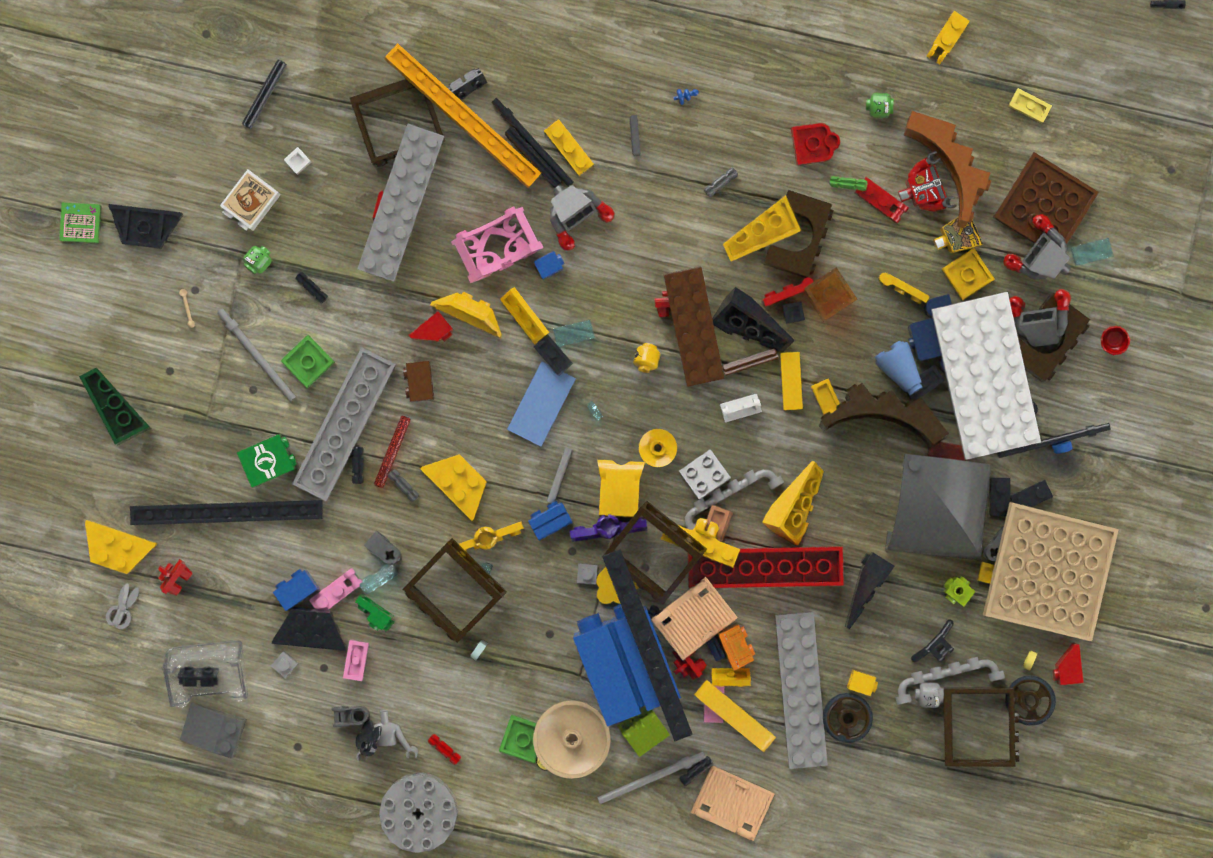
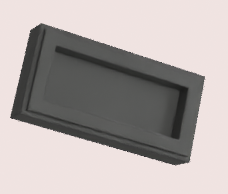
M631 115L629 120L632 153L634 156H640L637 115Z

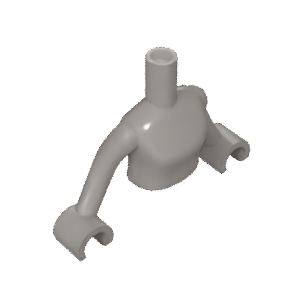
M380 710L381 723L373 725L374 728L377 726L382 727L377 746L396 745L397 735L398 740L407 751L406 757L409 758V752L413 751L416 758L419 752L415 746H409L398 724L388 721V710ZM360 750L356 755L358 761L360 760Z

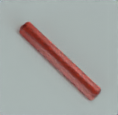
M401 416L375 479L374 485L379 488H383L387 481L388 474L391 471L411 421L406 416Z

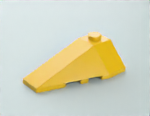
M812 461L771 505L762 522L773 533L795 545H799L809 524L806 522L807 516L814 507L811 505L812 499L818 493L824 473L816 462Z

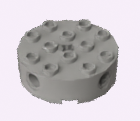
M419 772L405 775L391 785L382 798L379 815L381 827L392 843L402 850L419 853L433 850L446 841L455 827L458 808L456 797L446 783L435 775ZM417 808H420V812H423L420 817L417 816V813H414Z

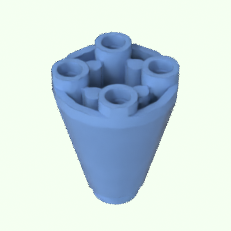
M898 341L891 346L892 350L889 352L883 351L875 356V364L903 391L912 395L922 388L920 384L921 379L908 342Z

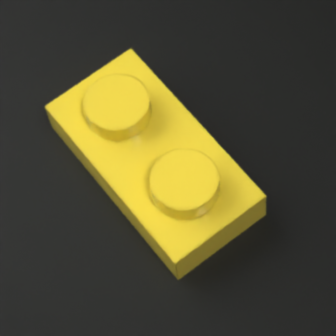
M1018 88L1008 107L1042 124L1052 105Z

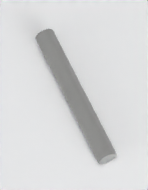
M565 447L547 502H555L572 449Z

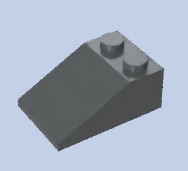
M191 703L180 740L232 759L236 756L247 719Z

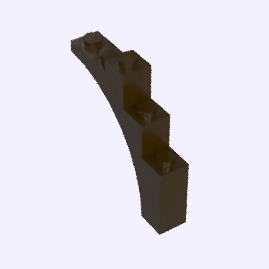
M863 383L858 386L854 384L848 388V393L845 396L846 401L837 405V410L833 413L829 411L824 414L819 424V427L824 432L837 424L849 420L862 418L882 419L909 429L920 437L930 449L945 440L949 434L921 397L917 400H910L905 404V408L892 390L888 393L885 391L880 393L876 397L877 400H875Z

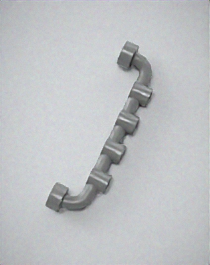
M763 469L756 473L751 470L743 475L745 479L740 482L735 479L726 484L728 487L726 490L721 492L719 488L710 493V499L704 501L701 498L694 502L693 505L695 507L688 511L685 516L686 527L689 530H693L696 525L693 524V517L737 493L762 477L770 479L768 485L771 490L785 482L781 476L777 477L770 470Z
M978 657L967 659V664L960 665L959 662L948 664L949 668L941 670V666L929 669L930 673L923 674L922 671L911 673V678L903 680L899 685V696L895 697L896 703L899 705L912 701L911 695H906V688L911 685L983 667L991 669L992 673L988 674L991 682L1005 678L1004 671H999L997 665L991 660H978Z

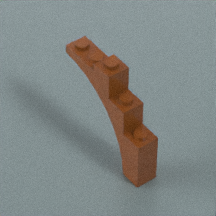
M912 111L903 135L920 142L932 152H937L935 155L941 158L956 185L959 198L957 226L965 228L967 223H971L973 220L974 212H972V208L976 206L979 196L981 197L984 191H988L990 188V172L971 167L974 156H971L973 148L954 143L957 132H954L955 124Z

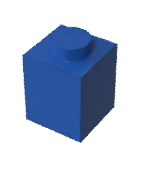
M554 251L534 261L543 280L562 271V265L565 264L561 255H556Z

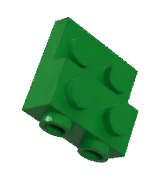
M364 594L359 595L355 603L358 604L357 608L364 613L370 612L366 619L370 622L368 624L376 631L380 629L385 632L389 631L395 622L392 620L393 614Z

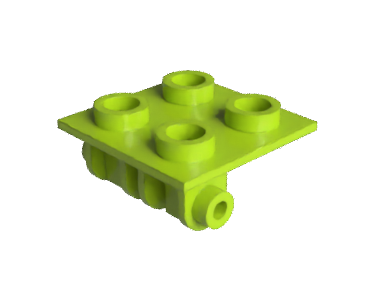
M645 706L640 709L641 714L626 719L617 725L622 735L627 739L639 757L670 736L653 709L647 711Z

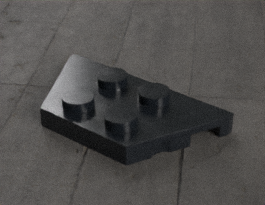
M109 204L108 206L123 245L162 249L183 217L182 212Z
M292 607L272 640V644L346 651V643L342 640L339 627L335 624V618L330 610Z

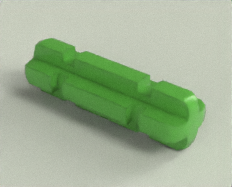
M832 176L830 178V186L836 188L840 186L844 189L853 190L857 188L858 190L865 191L867 189V181L862 179L857 181L856 179L845 177L840 179L839 177Z

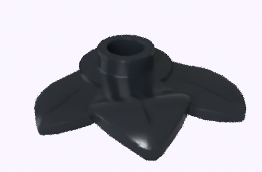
M367 720L363 724L361 733L357 735L355 741L357 749L365 757L372 756L376 752V742L379 740L382 731L381 726L374 728L371 720Z

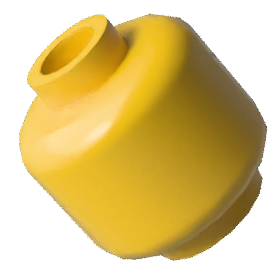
M643 343L642 346L637 347L633 363L640 372L649 373L658 367L660 352L657 350V346Z

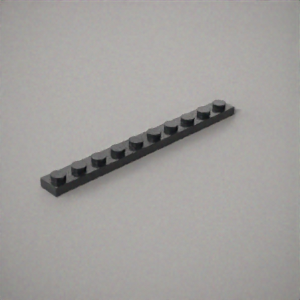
M323 500L130 506V525L323 519Z
M621 549L602 556L674 742L693 735Z

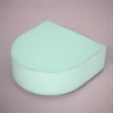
M481 640L470 656L477 660L488 643Z

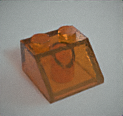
M837 267L804 288L812 306L823 322L857 300V297Z

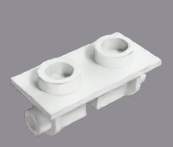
M757 394L720 404L725 422L762 412Z

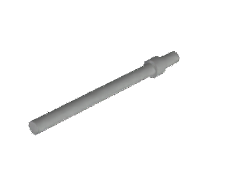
M223 308L219 310L217 314L225 322V327L235 334L287 399L291 402L296 398L240 330L239 324L235 319L232 320Z
M700 752L691 757L686 756L680 762L597 797L598 801L602 804L678 770L688 769L693 766L692 764L706 758L705 754Z

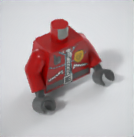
M936 151L916 163L908 173V179L905 181L907 188L898 191L901 202L912 199L914 206H919L920 209L931 212L957 206L956 204L950 205V200L955 197H947L935 167V163H938L941 158L936 161L933 159V154L937 153Z

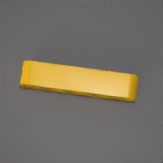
M708 680L694 694L761 751L765 752L776 739L770 731Z

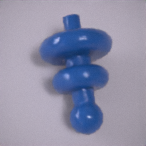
M678 89V96L673 98L674 101L679 100L680 104L683 105L685 98L687 101H690L691 96H697L699 91L694 89L689 92L688 89H685L684 93H682Z

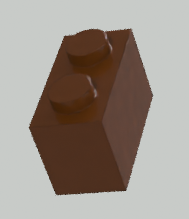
M430 361L406 363V368H403L404 380L408 379V387H405L406 398H410V402L434 400Z

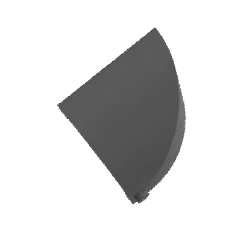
M904 454L898 509L893 532L887 531L885 550L981 561L991 465Z

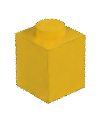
M852 669L847 688L871 696L872 692L875 693L878 682L875 676Z

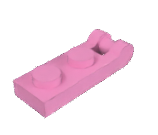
M351 568L309 601L315 609L329 610L361 586L363 581L356 577L354 574L356 572ZM349 579L352 585L348 587L344 581Z

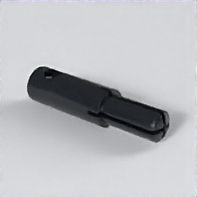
M1185 0L1150 2L1151 8L1185 9L1186 6Z

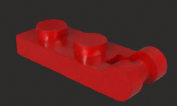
M865 177L867 189L865 191L857 189L854 193L898 224L901 220L900 217L908 211L909 207ZM892 205L897 208L894 213L889 210Z
M808 277L797 286L790 284L783 287V291L777 294L775 291L765 294V298L762 299L764 308L810 290L814 285V281Z

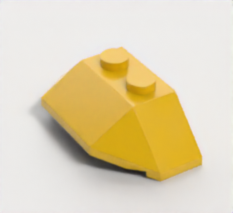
M462 292V294L454 293L431 302V307L501 339L502 333L494 311L490 308L491 304L481 299L479 302L472 300L473 296L466 292Z

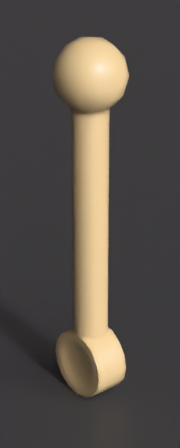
M181 289L179 294L183 297L189 321L187 325L189 328H193L195 323L192 321L186 297L188 292L185 289Z

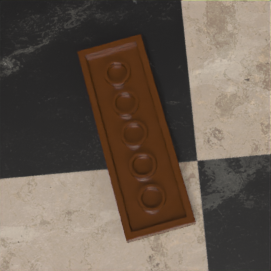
M699 266L663 274L687 387L725 379L702 267Z

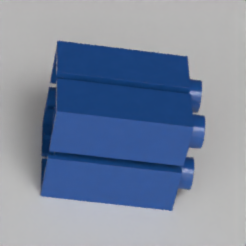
M621 604L613 607L616 617L608 621L602 622L599 613L577 621L579 631L575 632L573 636L607 727L641 714L640 707L645 706L647 711L660 707ZM643 606L650 626L652 628L653 634L661 651L662 657L670 674L671 680L680 699L681 697L679 691L677 689L676 683L672 676L671 670L667 663L661 644L655 632L649 613L647 611L646 606Z

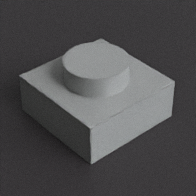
M578 563L577 583L596 584L597 565Z
M283 651L271 667L284 678H287L299 663Z

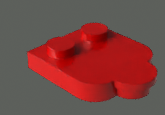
M824 123L791 127L797 166L826 162L832 158L834 150L840 146V137L836 133L831 132L829 126Z

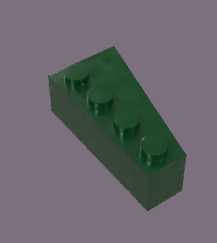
M97 367L79 376L116 446L152 429Z

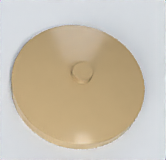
M575 700L562 701L548 708L539 718L533 736L534 750L541 764L551 773L571 779L587 776L597 770L608 755L611 741L609 727H607L603 715L593 706Z

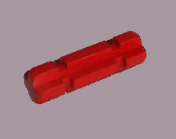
M433 734L428 739V743L435 746L437 751L445 758H449L452 764L456 765L461 760V756L458 753H454L450 746L443 740L440 741L436 734Z

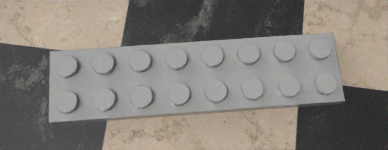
M407 124L359 262L358 270L393 282L395 281L444 140L443 135Z
M361 347L292 483L293 485L324 501L328 500L396 364Z
M814 612L775 615L789 769L828 766Z

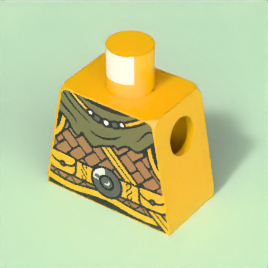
M957 217L940 228L942 236L933 240L936 249L940 250L948 247L950 253H955L981 246L983 243L973 220L971 223H967L965 228L957 226Z

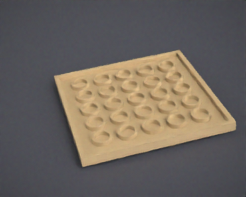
M1010 502L983 615L1092 641L1119 529Z

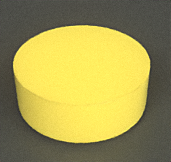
M1029 651L1023 664L1024 669L1031 670L1037 656L1036 652Z

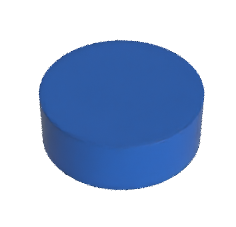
M1071 441L1052 446L1055 454L1065 453L1073 448Z

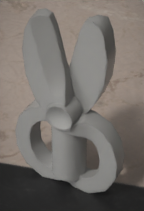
M125 584L120 590L118 605L112 606L106 613L107 623L112 626L115 625L118 629H125L129 626L132 616L127 609L135 603L139 595V588H135L128 596L129 584ZM117 609V613L112 621L111 614ZM124 614H126L127 619L125 623L120 625Z

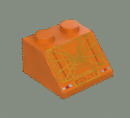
M736 624L718 633V637L734 671L754 661L753 655L756 654L752 645H747L745 638L748 635L744 626L740 627L739 624Z

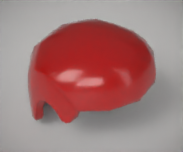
M1120 326L1107 328L1103 331L1100 338L1103 350L1111 355H1121L1127 351L1130 345L1129 334Z

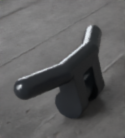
M947 620L940 632L923 649L912 655L911 661L917 662L931 652L939 662H942L945 659L944 656L954 650L944 639L954 624L953 620ZM941 644L943 647L937 651L935 648Z

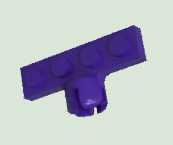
M608 514V516L602 515L591 528L578 526L571 530V541L577 542L596 538L611 539L619 535L629 522L623 523L622 520H618L611 514ZM640 517L629 533L647 531L646 519L642 520Z

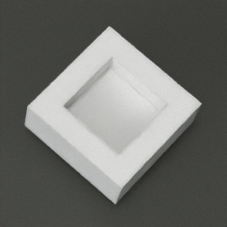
M298 147L284 159L297 175L311 163Z

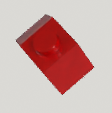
M437 311L410 333L409 337L414 340L434 342L443 340L445 342L453 335L451 332L454 329L441 313Z
M1072 643L1056 662L1055 669H1053V679L1057 681V684L1084 683L1079 644Z

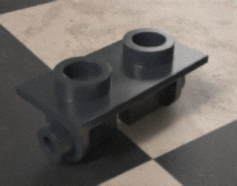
M474 68L463 75L466 79L464 83L459 78L449 84L447 88L462 100L473 91L482 88L488 82L480 69L475 70Z
M191 666L180 668L177 676L179 678V685L183 687H197V680H200L201 687H214L218 685L217 675L219 668L210 666L203 668Z

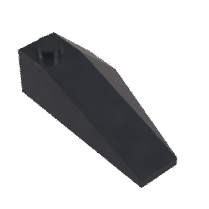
M737 287L725 297L712 318L713 325L730 335L735 333L744 336V340L749 341V339L758 341L762 346L776 349V351L782 353L794 342V339L751 296Z
M873 552L870 554L866 553L860 562L863 565L859 571L845 627L848 629L853 626L863 612L864 604H867L874 597V589L882 586L895 567Z

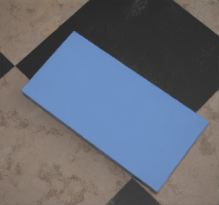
M541 361L507 430L542 447L576 378L564 372L558 376L548 364Z

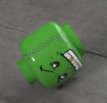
M873 93L871 99H867L866 110L870 111V116L873 118H888L890 114H893L894 99H891L888 93Z
M253 246L243 257L245 262L243 265L253 274H261L272 262L269 256L271 252L264 246L260 248Z

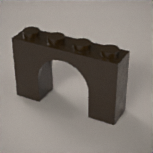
M788 190L786 197L793 213L804 218L810 224L812 240L808 247L800 251H789L770 245L763 265L808 278L809 274L813 275L816 264H813L815 256L819 257L822 249L819 243L821 238L825 239L828 230L825 225L827 220L831 221L834 210L831 209L832 204Z
M1054 292L1048 295L1039 310L1057 307ZM1070 304L1068 306L1069 310H1067L1068 324L1062 335L1060 345L1055 351L1043 354L1031 348L1021 339H1018L1025 370L1041 382L1052 379L1056 373L1054 371L1058 364L1062 365L1067 358L1065 355L1069 349L1072 350L1077 345V337L1080 333L1083 335L1090 326L1088 322L1091 319Z

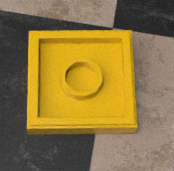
M974 248L941 269L962 301L995 280Z

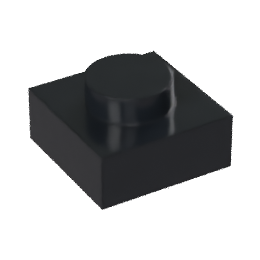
M801 301L782 305L786 324L805 321Z

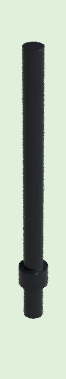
M495 98L491 103L501 113L500 116L505 121L508 120L568 187L572 185L574 181L513 116L514 113L509 107L506 108L498 98Z
M1109 423L1097 426L1089 425L1082 430L1042 439L1040 443L997 452L998 458H1003L1085 436L1093 437L1097 433L1111 430Z

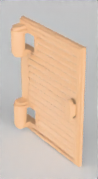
M705 577L699 584L690 588L651 620L681 659L684 660L738 617ZM706 588L708 592L700 597L698 593ZM670 617L672 620L664 626L662 621Z
M712 766L691 813L754 841L775 793ZM702 803L711 807L709 812L700 809ZM744 822L753 826L751 831L742 828Z

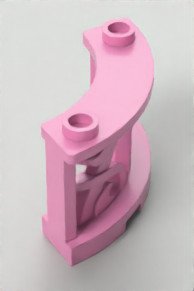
M511 207L504 211L505 215L470 232H466V230L456 234L457 238L451 241L452 245L456 246L469 273L467 277L470 283L486 278L497 270L502 271L514 265V262L525 259L544 248L541 241H537L523 213V207L518 209ZM515 217L522 228L518 233H514L516 224L512 227L508 224ZM503 224L504 229L496 228L497 226ZM523 232L529 244L522 237H520ZM483 233V235H482V237L480 238V241H479V239H478L476 236H478V235H480V234ZM491 234L501 235L510 239L504 248L505 258L501 259L493 252H483ZM465 241H473L474 245L468 247L471 250H477V252L469 254L464 244ZM513 242H516L513 246L516 247L517 250L515 252H510L509 246ZM483 256H491L494 261L487 263L488 258L483 259ZM472 258H476L477 268H476V266H475V264H474Z

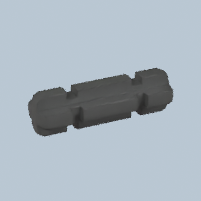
M733 167L727 170L726 174H722L712 182V185H708L704 189L706 195L712 197L716 191H719L730 180L737 177V171Z
M393 469L388 474V477L395 481L394 484L404 494L408 495L407 498L413 502L419 497V494L412 489L413 487L403 477H400V473L396 469Z

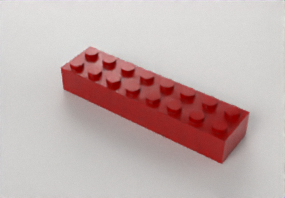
M843 547L739 548L740 551L733 568L702 556L688 573L689 589L695 587L705 577L714 588L844 586ZM687 553V561L689 563L693 557Z

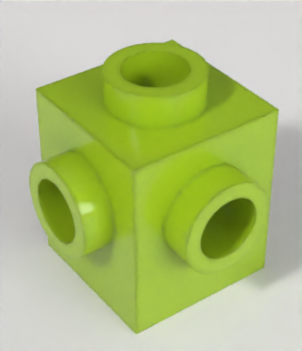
M962 576L960 579L958 577L953 579L950 577L943 586L945 587L943 592L947 594L945 598L952 604L957 602L963 607L976 591L969 587L970 582Z

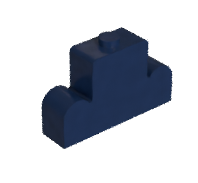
M949 294L932 298L925 303L924 312L930 319L908 325L910 335L908 344L910 349L914 350L916 360L920 362L940 356L941 359H939L938 365L944 373L945 369L931 309L952 305Z

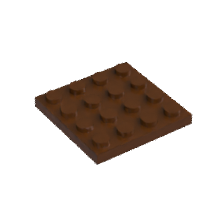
M1033 152L993 218L1031 242L1036 243L1043 234V231L1036 229L1032 220L1036 215L1043 214L1049 218L1054 229L1064 237L1067 245L1099 192Z

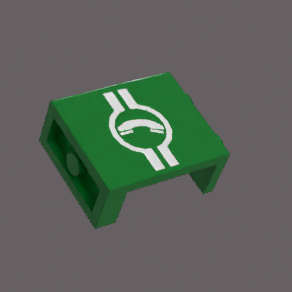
M278 434L237 452L252 488L258 487L262 483L285 473L297 470L295 467L297 461L293 454L290 455L288 451L290 445L286 436L282 437L281 434Z

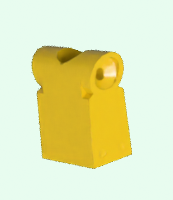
M597 459L601 477L599 516L611 514L615 517L632 518L638 511L639 480L645 462L630 461L624 465H619L613 460Z

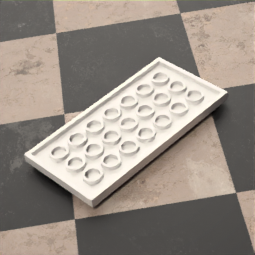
M1008 292L931 309L965 460L1040 443L1041 439Z

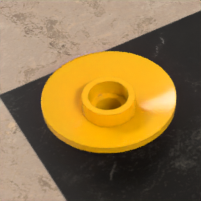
M653 429L645 433L641 438L639 453L643 461L648 465L663 467L675 458L677 443L673 435L668 431ZM657 444L662 448L659 452L654 450V446Z

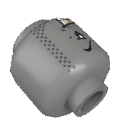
M921 683L919 689H915V700L919 701L921 707L937 708L940 703H943V688H940L938 683Z

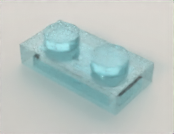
M386 564L375 575L365 577L359 585L368 594L400 573L393 564Z

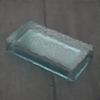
M1109 238L1071 248L1075 266L1114 256Z
M590 320L553 329L556 343L559 347L595 338Z

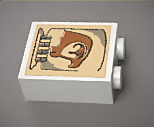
M247 169L220 206L224 209L222 213L230 219L233 216L239 220L237 224L246 231L248 228L254 231L281 194Z

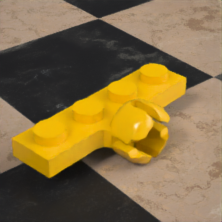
M704 518L697 520L693 530L681 527L707 548L702 555L703 557L732 568L734 567L740 549L716 539L719 530L716 523L711 521L707 531H705L708 521ZM662 534V541L680 547L665 534Z
M522 521L498 530H493L487 526L481 527L476 531L473 539L459 543V545L466 552V549L474 547V550L491 549L495 546L496 542L504 540L502 536L510 534L513 537L521 534V529H524Z

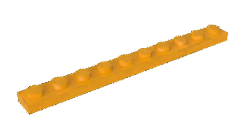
M398 43L385 56L384 59L523 185L529 188L541 174L539 170Z

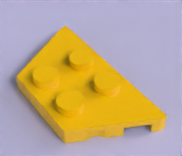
M460 454L422 466L420 469L473 521L487 481Z
M90 520L85 521L89 556L92 563L129 574L157 546L156 542Z

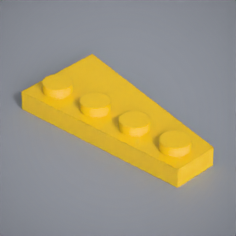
M786 195L723 243L730 261L801 231Z

